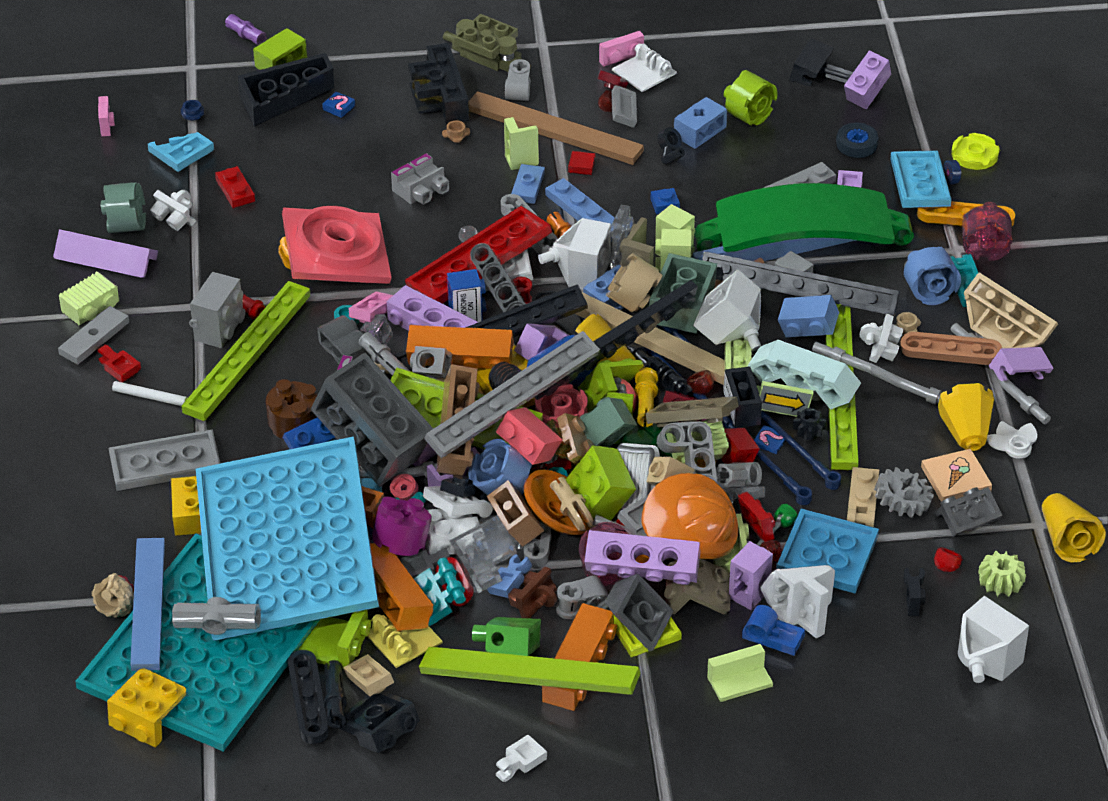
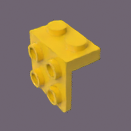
M145 668L139 669L107 700L109 726L156 748L162 741L161 720L186 696V688Z

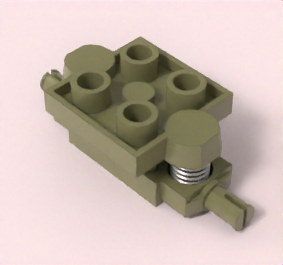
M479 14L473 21L469 19L460 20L456 24V34L449 31L443 34V40L451 42L452 49L460 52V56L496 71L502 69L509 72L510 63L521 59V53L516 51L517 43L515 38L518 37V29L482 14Z

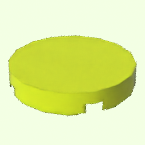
M971 133L968 137L963 138L962 135L953 142L951 154L953 160H957L960 166L980 170L989 168L998 161L1000 148L991 137L984 134Z

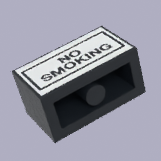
M751 367L725 369L724 395L725 397L737 396L739 407L730 412L734 427L761 425L762 401Z

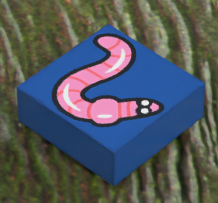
M335 92L322 104L323 110L342 118L355 107V99Z
M764 425L754 441L759 448L777 454L785 439L774 429Z

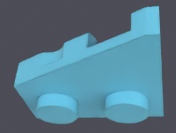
M198 132L187 134L183 137L169 138V143L156 146L155 142L148 144V151L178 172L214 150L213 142Z

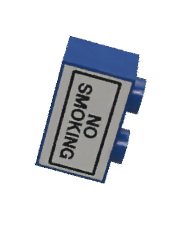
M477 269L447 273L448 307L477 322L482 321V312H486L485 298L482 297V294L486 293L484 279H479Z

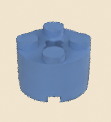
M928 247L919 251H912L908 255V261L904 267V277L914 296L921 300L922 303L938 305L949 300L948 296L953 291L955 293L958 291L961 284V275L943 247Z
M494 439L487 442L483 446L486 449L481 454H475L472 465L469 467L468 476L473 481L472 484L489 495L509 480L523 494L524 483L529 476L532 464L514 447L502 439Z

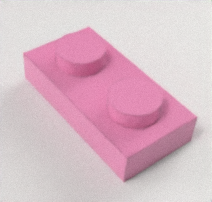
M637 31L600 43L599 62L605 67L635 57V47L639 43L644 44V35Z
M376 291L349 308V317L359 319L362 323H371L376 318L387 313L386 301L393 295Z

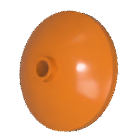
M537 470L531 473L524 483V494L527 504L534 515L551 529L563 534L580 535L588 532L590 527L584 521L586 530L579 531L570 518L562 514L560 511L562 503L550 488V484L554 480H557L559 484V477H565V479L567 477L551 470Z

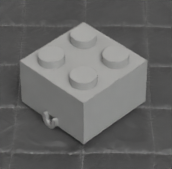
M212 272L190 303L192 319L189 321V325L193 328L195 341L222 348L227 340L232 338L235 328L239 323L243 322L245 317L240 279Z

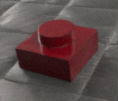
M602 70L598 76L599 80L605 82L604 87L612 90L615 85L626 89L629 82L622 77Z

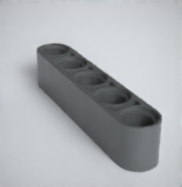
M485 243L475 245L470 252L471 260L503 313L527 304L491 247ZM489 255L486 260L481 261L483 256ZM496 274H500L497 280L492 281ZM512 293L509 299L504 300L507 294Z

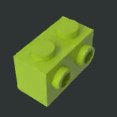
M288 28L253 49L255 67L259 70L307 58L306 39Z

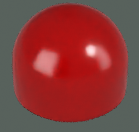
M943 547L938 548L934 556L936 567L945 572L957 570L963 560L960 554Z

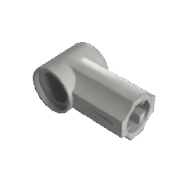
M756 462L718 464L716 469L717 484L720 487L758 486L762 479L761 467Z

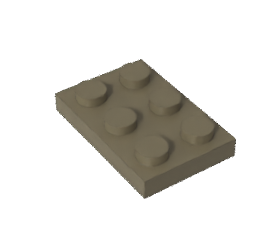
M735 396L663 402L646 413L647 424L656 423L657 427H664L675 421L697 422L700 419H706L707 423L720 422L723 420V417L731 415L730 412L739 407L738 399Z

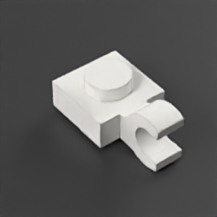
M526 735L506 748V757L496 763V766L501 769L496 773V776L502 782H506L513 777L517 769L526 773L547 759V751L533 738Z

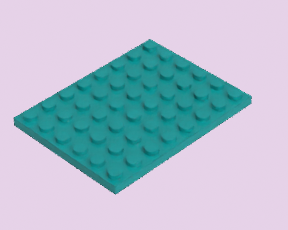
M196 533L164 572L160 670L150 671L186 688V696L161 720L162 726L224 752L287 668L290 655L298 651L320 619L213 641L211 634L204 631L203 628H174L172 622L174 604L207 603L208 601L202 535ZM133 611L78 677L76 689L107 701L137 672L131 671Z

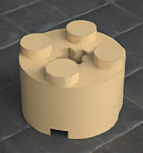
M632 253L626 259L630 262L627 267L621 265L608 287L610 292L606 293V296L630 312H637L639 308L643 309L650 299V295H648L649 290L652 286L656 287L663 275L659 273V269Z

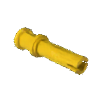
M645 367L635 375V391L638 396L637 422L640 426L644 427V420H646V427H649L653 423L647 424L646 413L654 408V398L658 393L656 385L658 374L652 368Z

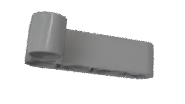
M699 421L670 423L664 426L657 437V445L660 450L665 453L684 452L685 464L694 469L693 474L707 476L717 483L710 427L706 423ZM691 432L700 433L703 441L694 440ZM665 434H673L676 437L677 442H668L665 438ZM694 458L703 459L706 467L697 466Z

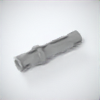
M366 332L360 337L359 345L371 355L375 363H380L392 376L396 367L410 371L390 352L391 350L386 344H381L371 333Z

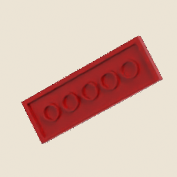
M520 206L405 279L406 286L443 304L448 300L447 273L477 269L470 257V252L475 245L479 243L488 244L502 264L551 234V225L523 206ZM489 255L483 256L481 261L486 260ZM477 270L478 275H479V279H482V276L480 275L479 271Z

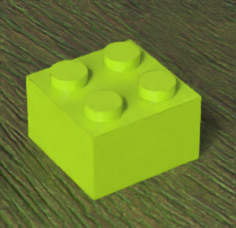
M592 445L566 478L573 492L582 495L586 500L585 506L589 510L593 521L596 515L611 521L636 491V487L619 450L615 448Z

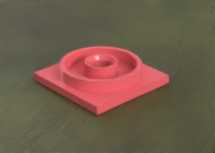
M322 206L314 209L283 208L282 217L292 279L390 284L392 277L379 213L357 212L340 206ZM343 238L346 241H339L338 239Z

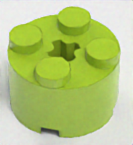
M747 70L742 71L734 83L728 85L724 91L727 112L751 126L752 124L760 125L769 117L773 110L770 107L772 100L776 101L778 95L774 84Z

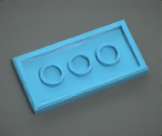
M938 151L891 152L890 160L902 208L951 207V196Z

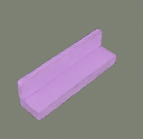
M60 229L54 251L55 259L142 278L146 276L149 259L156 260L158 255L157 250Z

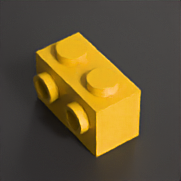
M196 476L171 478L172 516L175 536L201 533Z

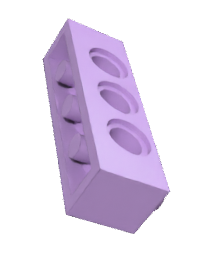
M406 285L386 301L388 320L408 331L409 325L465 328L478 323Z
M589 530L584 562L586 571H590V573L598 576L612 573L618 574L621 578H627L638 573L641 577H645L653 582L668 579L673 580L677 584L687 585L690 582L697 583L701 552L700 542ZM612 552L622 554L618 560H610L608 558ZM640 555L649 557V560L645 563L635 561ZM667 558L677 560V563L673 566L663 564Z

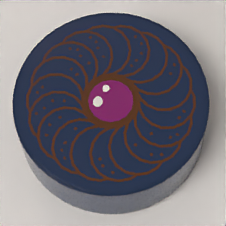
M957 160L945 161L943 170L947 184L959 183L961 179L960 164Z

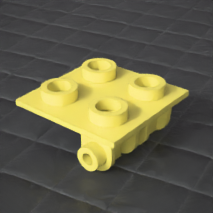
M380 614L373 616L371 620L372 629H370L367 636L395 668L422 655L427 651L428 647H436L443 643L429 626L423 629L397 631L392 622L386 616Z

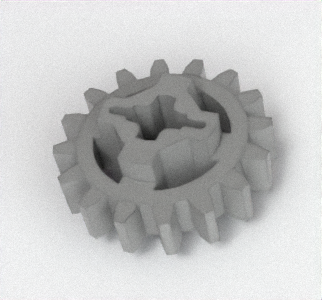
M895 467L894 472L886 469L885 474L881 473L874 488L877 491L875 497L882 499L880 504L882 506L888 505L889 511H897L899 516L907 513L909 517H913L914 512L921 516L923 511H928L934 494L931 493L932 486H925L927 483L926 479L920 480L918 478L919 474H912L909 472V469L901 472L898 467Z

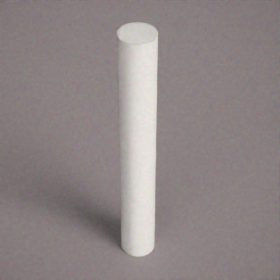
M114 381L112 390L115 392L182 406L188 399L185 396Z

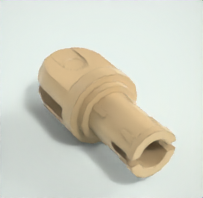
M559 477L560 483L558 484L557 480H554L550 484V488L562 503L560 511L564 516L570 518L579 531H585L586 528L583 521L588 527H591L594 523L589 510L585 506L586 500L582 495L573 492L565 477Z

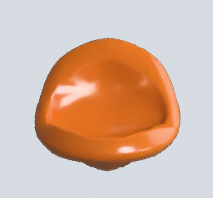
M681 473L670 476L659 482L651 490L645 501L641 519L643 529L648 537L700 542V559L722 558L733 550L738 537L736 513L726 492L711 478L693 473Z

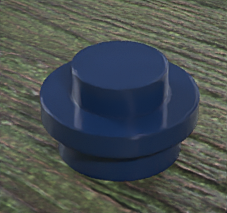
M188 100L183 103L181 108V116L183 118L195 121L204 115V107L199 101Z

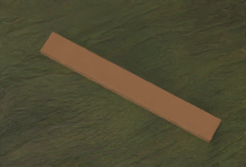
M478 91L468 102L469 112L503 123L504 119L513 117L518 128L537 126L538 134L631 165L637 161L644 151V145Z

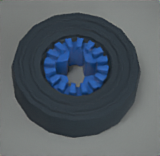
M858 122L843 125L838 130L836 136V144L839 151L855 158L872 155L876 151L879 142L878 133L873 127Z

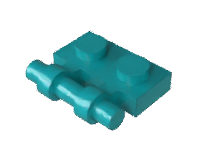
M445 557L438 560L439 570L436 574L431 568H428L413 578L433 604V614L430 616L429 626L453 612L449 603L455 600L457 604H461L466 600L464 595L465 589L456 578L457 572L453 564L449 563ZM447 583V588L443 591L441 586Z

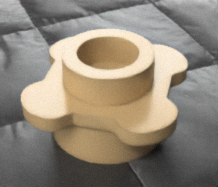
M903 312L896 317L897 323L895 326L903 329V335L909 332H917V327L921 325V321L917 316L910 312Z

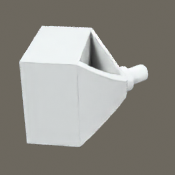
M585 218L580 219L553 244L552 248H549L548 252L538 255L540 263L557 262L568 287L578 284L579 288L583 290L588 283L604 275L611 261V223Z
M737 269L705 296L693 326L716 345L744 338L745 341L749 342L752 351L758 350L761 347L758 339L761 289Z
M985 596L963 614L958 657L965 666L969 667L974 682H983L985 680L984 674L1003 681L1023 663L1029 625Z

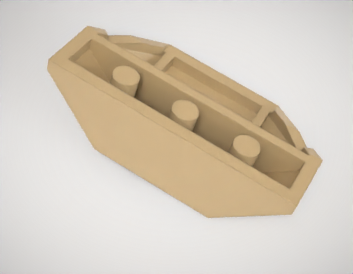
M981 273L976 275L964 291L970 328L985 339L997 340L1002 345V348H1028L1042 345L1058 325L1056 321Z

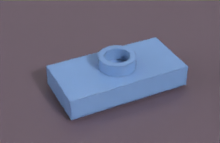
M521 164L511 194L520 196L526 203L535 204L545 174V167Z

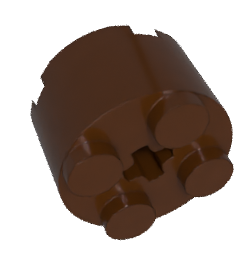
M282 379L268 392L266 396L268 426L273 430L275 436L283 439L284 433L317 418L311 410L317 397L315 386Z

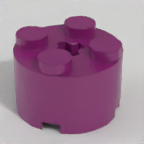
M384 497L378 506L372 540L380 548L382 544L390 547V553L403 556L416 555L419 549H425L432 516L423 507L424 503L419 499L411 498L406 501Z

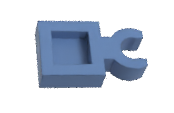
M513 555L509 560V566L507 568L500 567L486 585L488 592L508 598V593L513 588L518 589L523 583V574L531 569L532 563L529 558L525 557L521 562L518 555Z

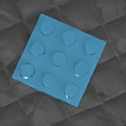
M801 509L776 569L828 565L835 570L833 588L856 593L877 541L879 529Z

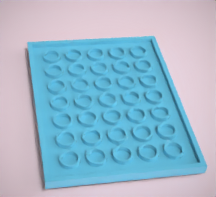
M354 436L196 468L207 598L222 597L231 604H259L261 609L259 628L226 629L223 634H211L213 641L379 607Z

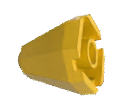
M980 383L959 384L952 387V393L947 395V391L940 394L938 403L939 414L958 445L966 450L976 451L984 446L987 441L994 403L993 392L990 389L985 391L984 386Z

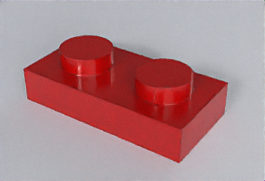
M238 166L215 173L216 181L232 208L255 202V194Z
M748 491L738 495L742 518L765 543L775 539L773 533L775 521L770 512L766 513L758 499L755 500Z

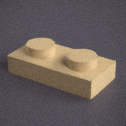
M368 654L343 667L347 677L369 696L383 692L387 686L394 683L391 673Z

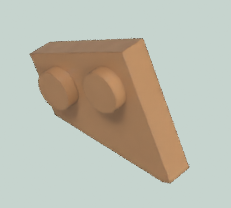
M564 413L557 418L562 432L563 442L565 444L569 443L572 451L567 453L569 461L579 463L594 444L590 439H587L582 420L578 416Z

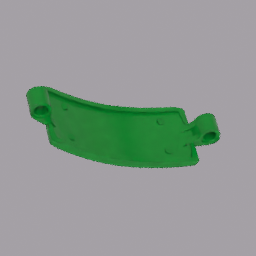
M823 183L773 186L721 199L716 202L717 218L701 223L695 228L698 252L717 248L721 241L723 251L735 252L759 245L804 238H840L879 244L895 243L901 246L909 244L914 238L909 216L888 209L883 193L860 187Z

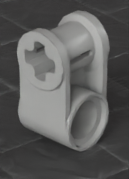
M517 59L509 65L508 78L505 83V100L529 101L531 85L529 78L530 64L526 60Z
M589 576L585 579L563 583L557 590L559 602L556 605V612L563 619H574L582 603L606 609L608 605L605 601L609 593L598 576Z

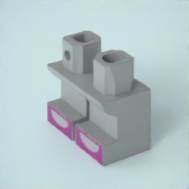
M427 153L411 161L410 164L407 163L391 172L392 191L410 204L418 201L424 205L431 200L433 192L437 191L439 194H444L449 191V180L444 176V167L437 168L433 164V158Z

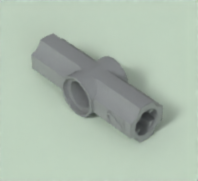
M212 597L208 599L207 603L174 604L172 610L174 628H203L204 631L213 635L223 634L226 629H257L261 623L259 604H231L222 597Z

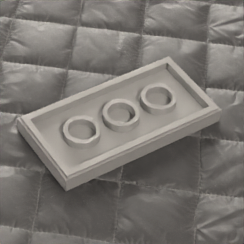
M213 429L109 448L117 491L170 482L171 478L196 476V468L220 464Z

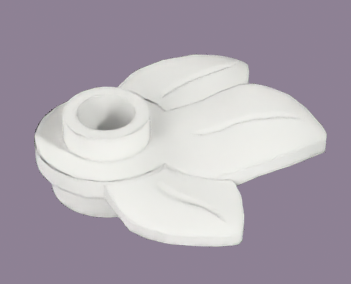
M1001 421L997 427L996 434L987 436V442L997 450L1006 451L1011 457L1025 458L1030 455L1031 445L1037 440V431L1032 423H1028L1017 430Z

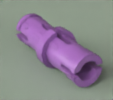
M234 14L226 18L225 26L237 32L241 38L249 39L256 45L266 41V33L255 28L251 22L244 21Z

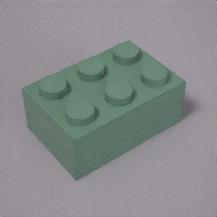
M671 253L668 254L661 271L663 276L652 292L649 306L690 280L698 288L695 302L689 308H682L670 320H663L657 325L697 333L698 329L693 325L705 296L715 288L717 263Z

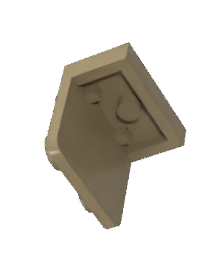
M641 217L637 224L634 223L630 234L620 244V252L622 253L620 265L623 267H627L630 263L626 259L632 253L653 265L654 247L646 245V218Z
M700 559L697 583L690 582V584L681 585L674 583L673 580L666 579V589L664 592L666 603L673 609V614H676L690 599L717 612L727 614L730 611V573L722 567ZM675 560L674 562H670L668 566L675 565L677 563V560Z

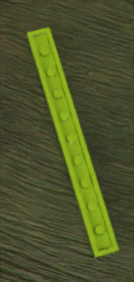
M836 304L839 315L833 334L825 335L826 346L831 348L838 347L845 350L846 354L853 356L850 307ZM847 365L850 368V370L854 373L853 367ZM855 394L847 404L833 409L828 407L831 469L852 470L853 467H858Z

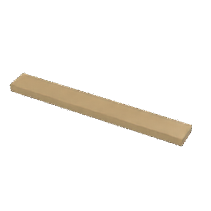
M583 292L582 294L588 304V309L575 313L585 319L591 314H599L611 329L633 317ZM656 327L649 333L644 332L634 341L651 351L724 385L725 360Z

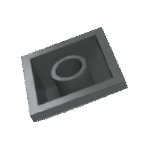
M637 573L615 582L605 601L621 623L649 651H653L673 613V609Z

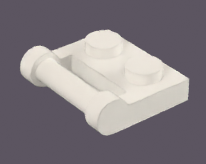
M441 486L424 487L423 497L433 503L434 507L441 508L447 512V515L450 517L461 518L465 514H478L482 518H486L492 513L493 507L486 500H479L474 496L462 498L441 491Z

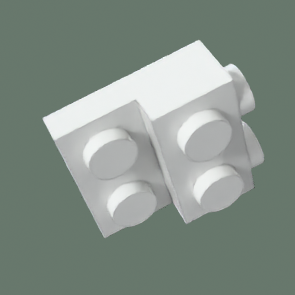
M441 508L428 510L432 516L425 545L429 555L435 554L444 548H447L449 554L482 551L484 533L477 517H472V514H465L461 518H454L448 516L447 512Z

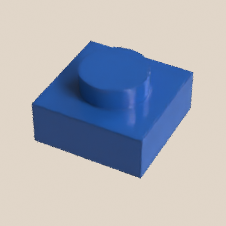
M674 188L651 191L650 199L656 214H660L671 204L680 208V202Z

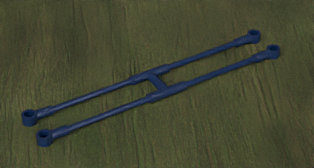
M656 325L662 327L669 334L690 343L678 332V329ZM645 348L646 351H647L651 356L659 357L664 363H666L671 369H673L679 376H681V375H680L664 358H662L658 353H656V352H654V351H651V350ZM695 388L690 392L697 399H709ZM761 410V418L813 466V469L825 480V486L831 490L838 489L841 485L840 473L830 471L823 463L815 460L772 418ZM728 416L723 417L722 423L725 429L735 428L733 421ZM759 449L757 456L796 495V502L800 505L810 504L812 501V490L808 487H802L791 476H787Z

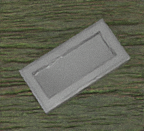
M614 86L612 90L613 121L632 128L635 127L637 123L636 92L620 86Z

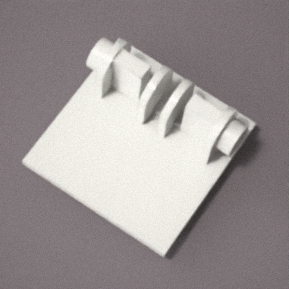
M640 43L635 47V57L612 68V71L628 80L631 85L641 92L677 74L672 69L671 63L668 60H665L656 51L648 48L646 44Z

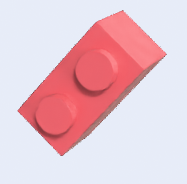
M526 407L507 411L496 430L499 436L514 447L532 465L551 461L563 440Z

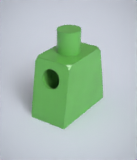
M495 617L487 625H474L472 640L475 642H486L485 649L487 652L529 656L540 647L541 619Z

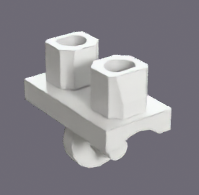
M159 190L153 194L156 202L150 209V212L156 219L162 221L170 213L171 215L166 219V222L176 231L184 226L185 223L193 226L196 222L189 215L190 210L188 208H191L193 203L190 201L191 195L188 191L180 190L177 193L173 192L171 198Z
M886 314L882 326L878 327L876 323H870L861 327L860 338L867 345L873 344L869 359L872 362L876 363L880 357L893 361L898 353L899 346L896 344L902 336L903 329L892 324L894 317L892 315Z

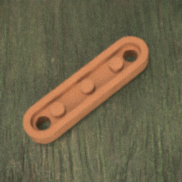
M909 332L901 338L902 353L912 358L989 365L999 350L1002 349V345L997 340L923 332Z

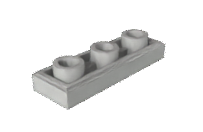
M109 306L58 347L59 355L78 365L129 323V316Z

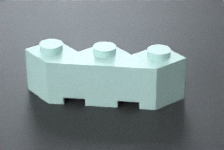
M776 340L759 347L748 364L761 383L762 381L772 382L781 378L787 386L816 391L830 409L849 403L861 384L845 363L781 340Z

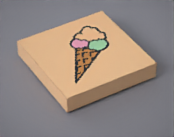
M971 449L922 460L921 468L941 502L952 496H955L956 499L964 497L963 494L966 491L978 487L979 490L989 487L990 491L992 490L990 480Z

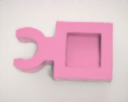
M101 96L98 98L101 137L111 136L110 126H115L114 113L110 112L108 96Z

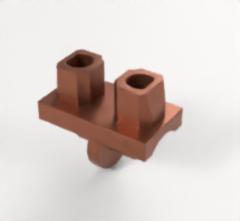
M543 567L539 573L530 571L524 577L525 587L522 590L513 588L508 593L511 606L519 609L521 618H530L543 605L553 607L556 604L557 596L555 592L557 587L551 579V568Z

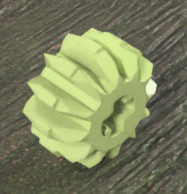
M995 551L992 556L986 555L979 566L980 585L986 586L987 593L996 592L997 597L1000 593H1004L1008 597L1012 592L1018 593L1023 582H1025L1024 562L1019 561L1017 555L1009 556L1007 551L1004 554H999Z

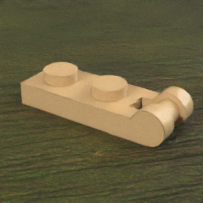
M853 467L847 521L874 527L875 495L877 493L874 488L879 478V470Z

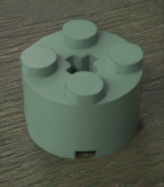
M137 182L104 185L105 200H101V211L103 215H107L106 226L108 233L144 230L146 213H142V205H145V198L141 185Z

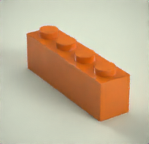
M409 325L406 354L408 364L410 365V358L412 353L415 352V346L446 348L452 353L451 364L475 369H492L493 366L500 362L512 364L513 333L512 330ZM434 357L428 358L425 366H432L434 364Z
M370 543L378 602L383 612L397 631L427 628L430 616L433 614L432 602L403 566L396 554L389 552L390 547L382 544L380 548L375 543Z
M582 603L555 659L598 663L599 660L603 661L607 652V643L609 640L614 639L617 630V624H614V614L612 611ZM542 686V702L575 711L579 701H584L587 690Z

